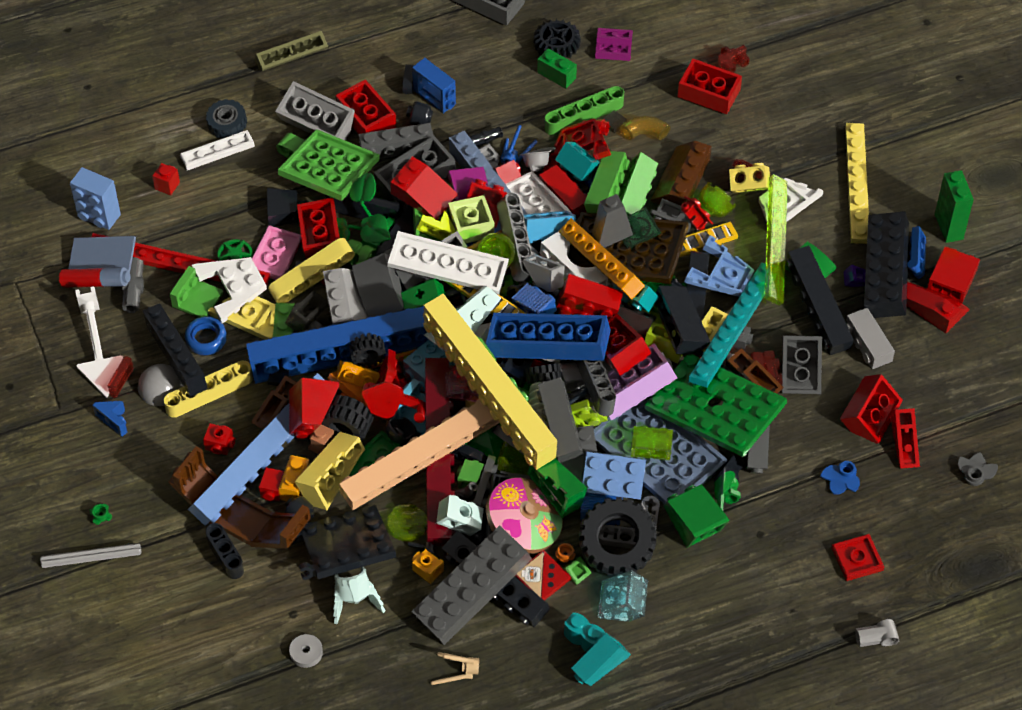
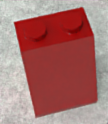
M301 378L289 390V435H296L297 438H307L322 424L339 388V382Z

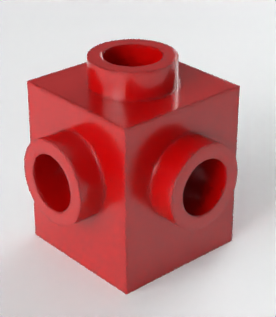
M210 423L203 439L205 450L211 451L214 454L228 455L230 448L233 449L236 438L233 436V430L225 425L219 426Z

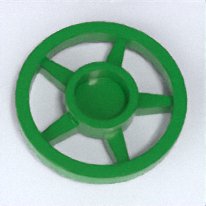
M229 240L224 242L218 250L219 261L253 257L251 246L244 240ZM231 244H239L237 247L229 246ZM243 245L248 248L250 253L242 252ZM226 247L228 253L221 256V252Z

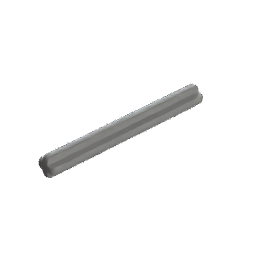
M140 543L46 555L41 557L40 562L42 568L136 556L141 554Z

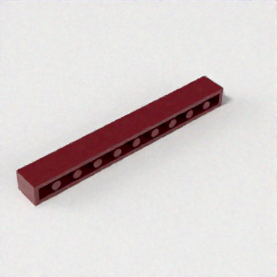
M425 358L426 430L433 426L437 427L444 419L450 417V412H453V400H449V394H453V383H449V377H453V365H449L447 358ZM450 453L426 467L427 542H431L434 546H444L456 533L455 530L436 523L439 502L449 495L455 496V490H451V484L455 482V473L451 472V465H454V454Z

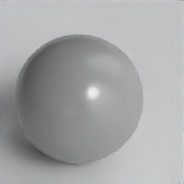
M155 364L148 367L141 374L138 381L140 397L143 401L153 406H165L164 397L168 393L184 387L174 369L167 364Z

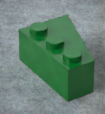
M556 458L537 470L533 465H529L527 474L562 518L581 508L587 487Z

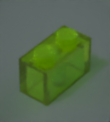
M634 426L631 456L670 460L673 430Z

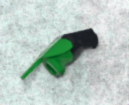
M734 455L714 477L715 501L717 500V504L722 511L724 502L733 504L741 498V492L737 490L739 486V471L745 469V465L740 458Z

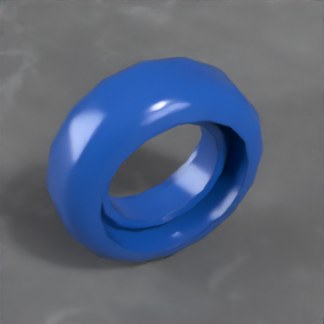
M213 317L197 318L189 323L185 330L187 347L198 355L215 354L226 343L227 333L225 327L218 319ZM202 329H212L217 334L216 338L210 343L198 342L195 339V335Z

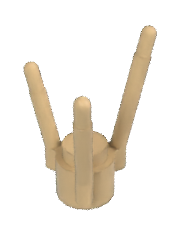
M438 652L437 655L440 657L462 662V672H466V674L431 681V685L461 679H473V674L478 675L479 658Z

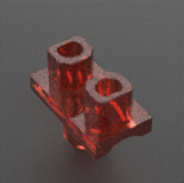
M744 45L736 49H729L727 46L721 48L722 54L718 55V67L733 73L736 71V64L743 68L749 65L750 60L746 54L747 48Z

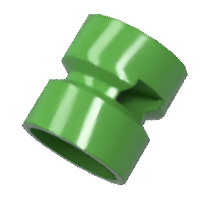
M354 239L348 241V244L355 253V256L348 264H359L376 255V248L369 245L363 246L361 242Z

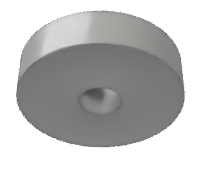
M304 634L296 637L291 642L289 652L294 664L299 667L308 668L316 665L321 660L323 648L317 637ZM305 649L310 650V651L307 652V653H304V652H303V650H305Z

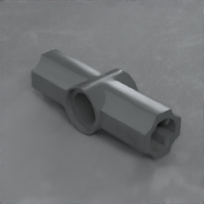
M136 257L132 258L130 281L126 286H122L124 293L122 308L128 313L139 311L140 297L144 290V262Z

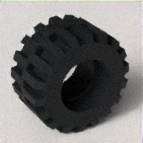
M337 395L334 396L322 421V425L333 429L334 436L342 432L357 436L362 442L371 426L373 416L369 408L362 402L348 396Z

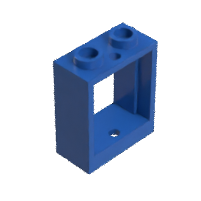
M426 58L412 67L414 92L442 113L455 106L456 86L453 78Z

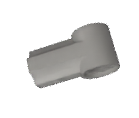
M891 619L882 620L874 626L856 628L855 630L856 641L859 647L876 644L892 646L899 642L895 623Z

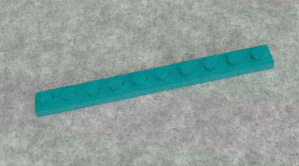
M765 263L760 264L690 374V383L708 387L779 273L778 267Z

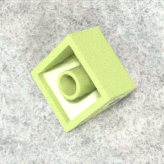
M484 195L448 203L451 222L465 244L480 241L494 234L495 223Z

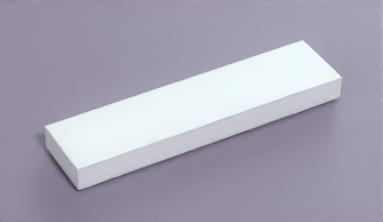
M248 130L180 153V157L186 169L190 170L255 147Z

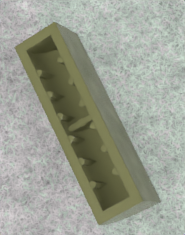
M322 31L256 53L255 62L262 72L328 48V44Z

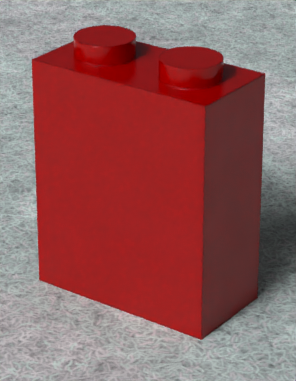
M945 246L930 277L927 289L950 296L963 303L978 270L980 259Z

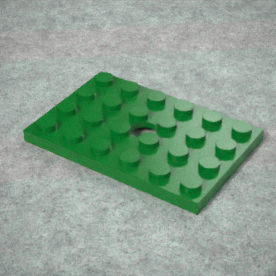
M687 354L674 370L677 379L658 390L645 404V409L744 457L787 404V398L721 367L707 388L690 383L689 376L701 358L693 354ZM713 398H720L723 404L710 407L708 402Z

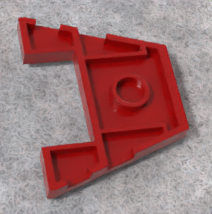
M595 118L562 128L554 145L556 149L554 153L550 154V162L548 166L544 167L543 171L545 172L555 165H560L555 159L565 142H575L587 151L593 149V156L596 160L611 156V152Z

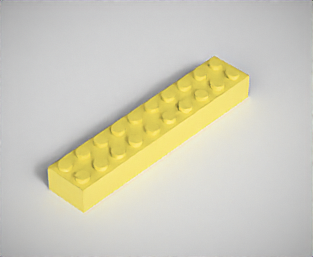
M444 293L426 303L423 314L425 330L428 333H432L437 346L445 350L447 359L455 363L460 376H465L470 389L478 393L480 402L484 406H488L493 419L501 423L503 432L507 436L510 435L515 448L524 453L526 462L530 466L533 465L537 470L555 459L557 439Z

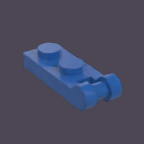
M920 226L912 227V235L910 236L911 250L909 251L911 260L907 266L912 271L914 277L920 279L925 275L926 236Z

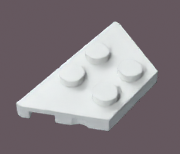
M785 178L759 197V204L770 231L774 232L823 195V190L818 188L816 191L807 188L806 184L796 183L794 180Z

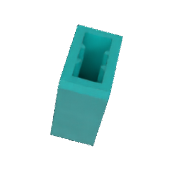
M605 633L571 669L576 673L574 677L582 685L586 683L592 686L631 654L617 639Z

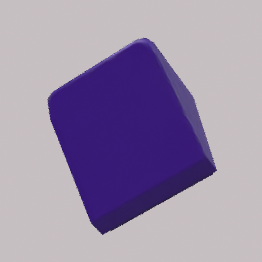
M850 265L844 270L845 286L865 287L866 270Z

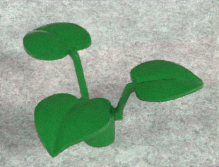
M366 173L356 179L350 188L351 199L355 202L360 201V205L368 215V217L362 220L361 227L351 224L347 225L345 218H337L339 237L345 238L346 241L350 237V228L360 230L361 238L367 243H381L391 240L387 219L381 214L372 215L364 204V201H371L376 192L375 178L371 173Z

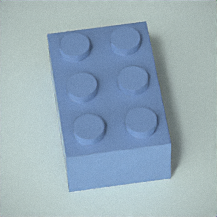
M82 167L70 182L77 215L83 221H89L99 228L103 227L110 230L121 215L114 181Z
M585 451L581 482L587 487L586 492L641 500L646 460Z

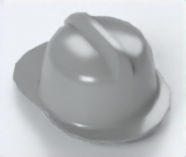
M555 147L537 149L520 154V156L523 157L525 166L530 168L531 171H541L544 166L548 165L549 152L554 150Z

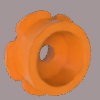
M563 543L558 547L555 555L561 562L567 563L575 558V550L570 544Z

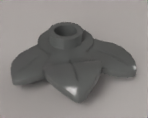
M981 452L972 456L970 460L960 457L958 461L959 470L965 474L966 482L972 486L981 485L984 480L992 479L998 470L997 464H986Z

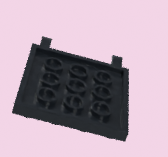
M376 505L309 522L291 543L292 545L303 540L312 565L309 563H301L299 565L303 580H308L314 576L321 579L396 558V551Z

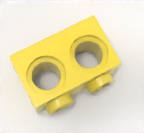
M763 163L752 164L753 167L736 165L735 169H729L731 191L741 193L770 190L769 167ZM762 172V179L756 181V174ZM744 174V181L738 183V176Z

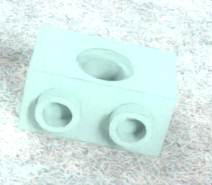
M449 495L439 502L436 523L472 536L481 530L484 508L477 506L473 502L461 500L457 496Z

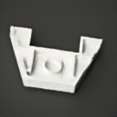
M251 257L192 265L196 269L199 282L218 275L231 300L214 306L221 323L227 321V317L233 313L236 314L241 306L247 302L250 303L267 289Z

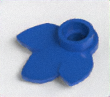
M844 461L838 466L830 465L821 473L823 479L830 481V491L832 494H841L846 489L856 492L860 486V480L856 476V466L850 461Z

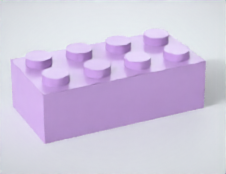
M655 344L648 347L651 354L645 360L633 366L628 372L620 376L613 369L607 373L616 394L614 412L609 416L611 420L621 416L630 408L638 405L639 402L652 396L658 390L677 379L668 361Z

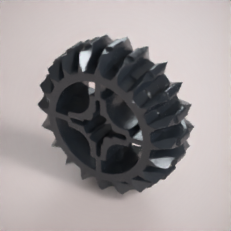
M557 18L555 21L549 19L548 23L543 21L542 25H538L533 38L535 50L538 51L539 55H542L549 48L559 55L570 59L572 54L576 55L581 42L580 33L576 26L571 25L570 21L565 23L564 19L558 21Z

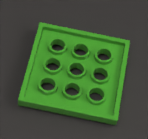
M316 129L278 169V175L342 201L349 194L354 181L368 173L379 161V154Z

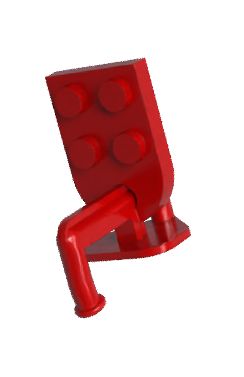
M388 349L386 357L378 370L380 376L377 383H365L362 387V396L370 412L376 416L391 418L395 415L399 405L403 404L416 409L417 413L414 414V420L417 423H422L425 420L426 404L418 398L404 394L400 386L392 383L397 374L395 368L398 360L395 359L396 351Z

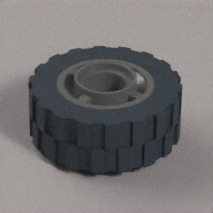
M232 99L219 100L213 103L208 108V112H206L209 131L217 138L223 139L243 132L246 129L247 117L245 109L238 101L236 102Z

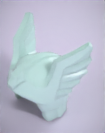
M361 567L360 574L353 577L343 578L335 574L334 624H338L343 601L358 604L368 596L373 605L382 613L385 612L383 602L380 600L374 585L369 581L364 567Z

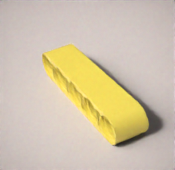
M345 238L337 239L272 282L268 290L277 303H287L324 279L323 271L342 267L353 259L355 253Z
M239 361L206 376L207 388L211 389L193 395L194 397L189 398L190 396L184 387L168 393L164 397L167 415L170 417L181 416L250 384L253 380L250 363Z

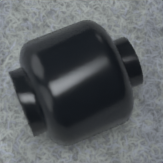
M414 102L412 106H408L406 116L409 117V123L413 125L430 123L433 115L431 106L421 102Z
M292 496L285 503V513L296 514L303 504L309 508L311 520L314 517V507L305 497L298 496L295 498Z

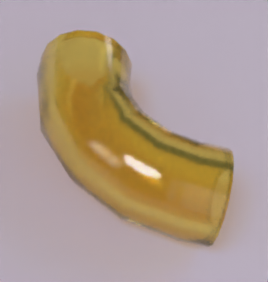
M641 116L622 124L620 131L628 140H632L641 134H649L662 140L668 135L671 127L656 117Z

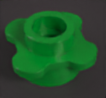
M97 504L90 509V515L93 516V523L95 525L112 519V514L109 513V506L107 504Z

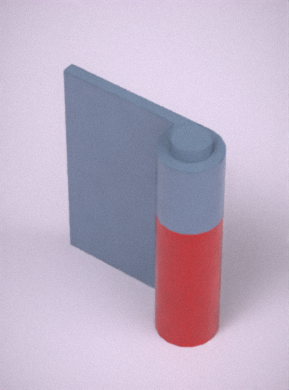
M136 237L74 238L69 269H63L59 274L60 285L63 288L126 286L131 278L130 270Z

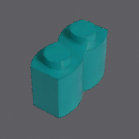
M573 612L564 623L565 637L570 642L581 645L586 653L605 634L601 627L590 624L583 615Z

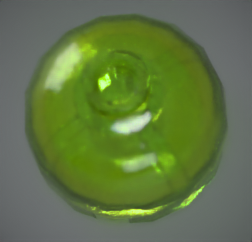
M708 182L699 195L702 209L707 211L710 216L712 215L716 218L727 216L736 207V204L730 203L731 197L718 186L713 188L710 186L712 183Z
M490 233L481 240L477 248L479 252L509 259L507 268L515 257L514 243L510 237L503 233Z

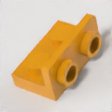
M340 361L337 366V379L361 387L368 382L377 383L380 376L378 372L354 365L351 362Z

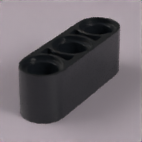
M218 523L210 524L206 528L209 547L226 575L231 579L240 578L244 574L243 561L224 528Z

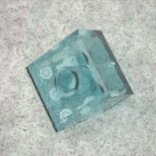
M632 570L603 580L598 617L629 622L644 617L648 580Z

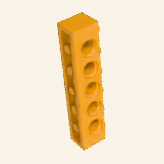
M572 218L558 231L629 298L633 299L645 287L628 268Z

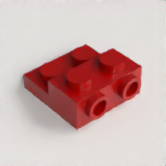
M476 179L475 182L471 181L466 199L484 195L495 223L494 228H497L499 221L497 203L507 192L503 191L504 187L494 184L493 187L486 185V181Z

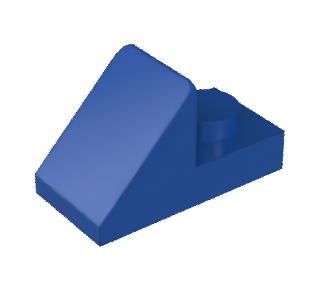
M122 401L95 402L93 404L95 416L121 437L127 433L126 420L121 416L125 412Z

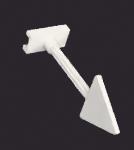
M91 287V292L80 294L79 290H75L80 312L87 315L95 361L78 364L77 368L105 397H108L121 366L123 356L103 358L94 315L96 310H100L95 287Z

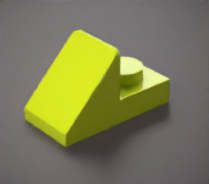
M444 211L440 222L433 217L423 215L416 229L439 240H443L456 232L446 211Z

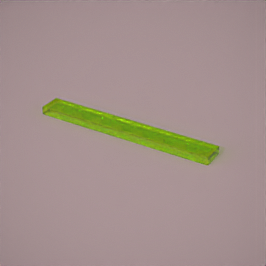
M773 174L769 177L765 299L780 306L784 303L788 181Z

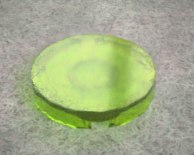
M413 504L396 506L388 516V530L395 539L400 541L416 540L427 529L425 512Z

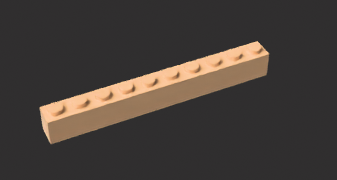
M478 399L474 405L469 408L464 407L452 418L447 417L437 427H430L420 437H413L403 447H396L386 457H379L369 467H362L354 476L344 478L339 484L340 493L351 509L354 510L500 422L493 419L488 406H484Z

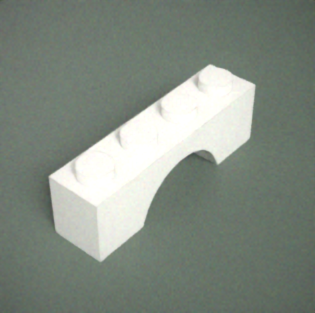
M559 232L541 242L540 255L564 265L565 279L568 274H572L607 286L608 278L596 266L584 268L573 264L569 260L570 242Z

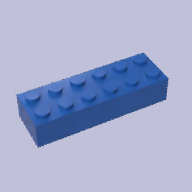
M493 313L486 345L495 358L604 361L611 330L607 315Z

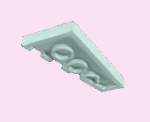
M483 286L456 310L475 333L501 297L489 287ZM427 332L424 336L437 345L432 333Z

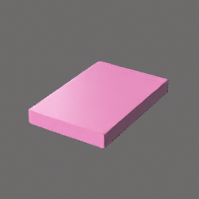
M268 226L252 257L255 266L260 271L269 272L270 278L277 280L287 273L302 243V237L300 234Z

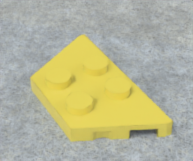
M257 296L250 303L247 302L241 306L236 314H231L227 317L228 320L225 321L261 339L273 338L275 304ZM227 298V299H225V300L222 301V302H223V303H224V302H227V301L231 300V298ZM213 307L209 308V315L219 319Z

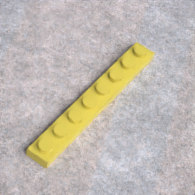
M846 123L851 243L867 244L869 208L864 124Z

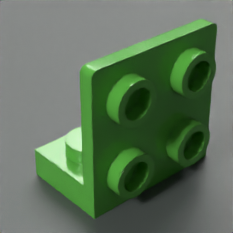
M188 266L170 292L172 307L199 318L208 317L209 308H214L222 296L223 290L205 282H199L196 269Z

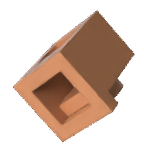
M321 424L311 433L309 438L311 444L308 449L320 454L334 439V430Z

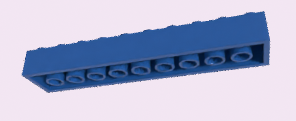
M424 306L248 343L246 345L255 384L268 381L269 374L276 373L279 370V366L290 370L289 376L336 367L340 361L353 363L349 345H351L352 340L355 341V337L361 338L360 335L362 334L367 336V333H370L371 336L373 334H376L377 337L380 336L383 339L386 353L388 349L396 351V354L418 349L429 340L424 336L427 333L423 326Z

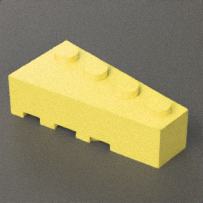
M339 432L295 481L302 496L314 507L328 510L340 490L339 484L344 478L349 476L365 450L359 437Z

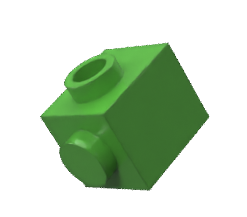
M465 459L463 466L460 465L457 470L458 489L466 487L470 482H475L479 486L484 464L477 460Z

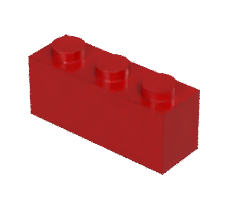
M555 165L539 175V179L572 214L576 215V218H579L581 212H587L584 205L587 194L579 189L578 184L568 177L565 170H561L558 165Z

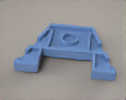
M710 235L702 250L718 257L717 264L710 276L692 267L684 282L740 297L755 270L738 256L733 257L727 252V247L717 244L715 242L716 238Z

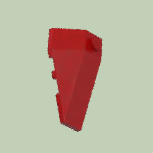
M907 282V307L944 333H947L969 311L968 307L955 298Z

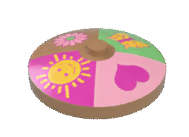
M507 479L499 483L487 499L486 517L491 530L494 531L500 525L528 553H538L546 550L557 540L561 533L562 517L534 481L530 479Z

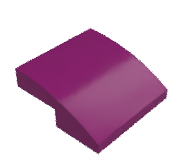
M598 28L595 59L630 61L633 30Z
M484 167L451 170L447 174L452 189L458 193L453 202L466 199L471 181L475 182L476 179L486 181L488 186Z

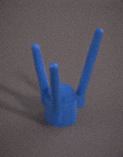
M518 125L509 148V139L505 140L503 153L500 158L501 163L515 160L519 164L523 159L522 156L518 157V152L513 149L520 133L521 125ZM534 140L522 154L528 153L537 143V140Z

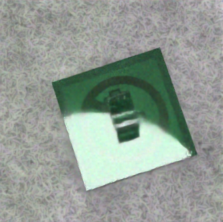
M646 207L627 216L633 235L622 241L626 248L631 247L632 249L635 245L661 234Z

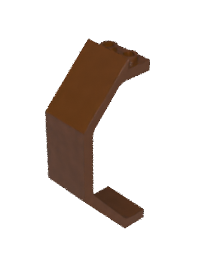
M196 446L192 452L187 453L183 463L175 468L172 474L173 477L168 483L192 505L218 476L206 465L203 450ZM235 495L232 498L234 502L227 510L224 508L220 510L221 516L214 523L220 524L226 533L251 547L288 549L310 520V510L302 504L296 514L276 513L267 510L242 495L239 497Z

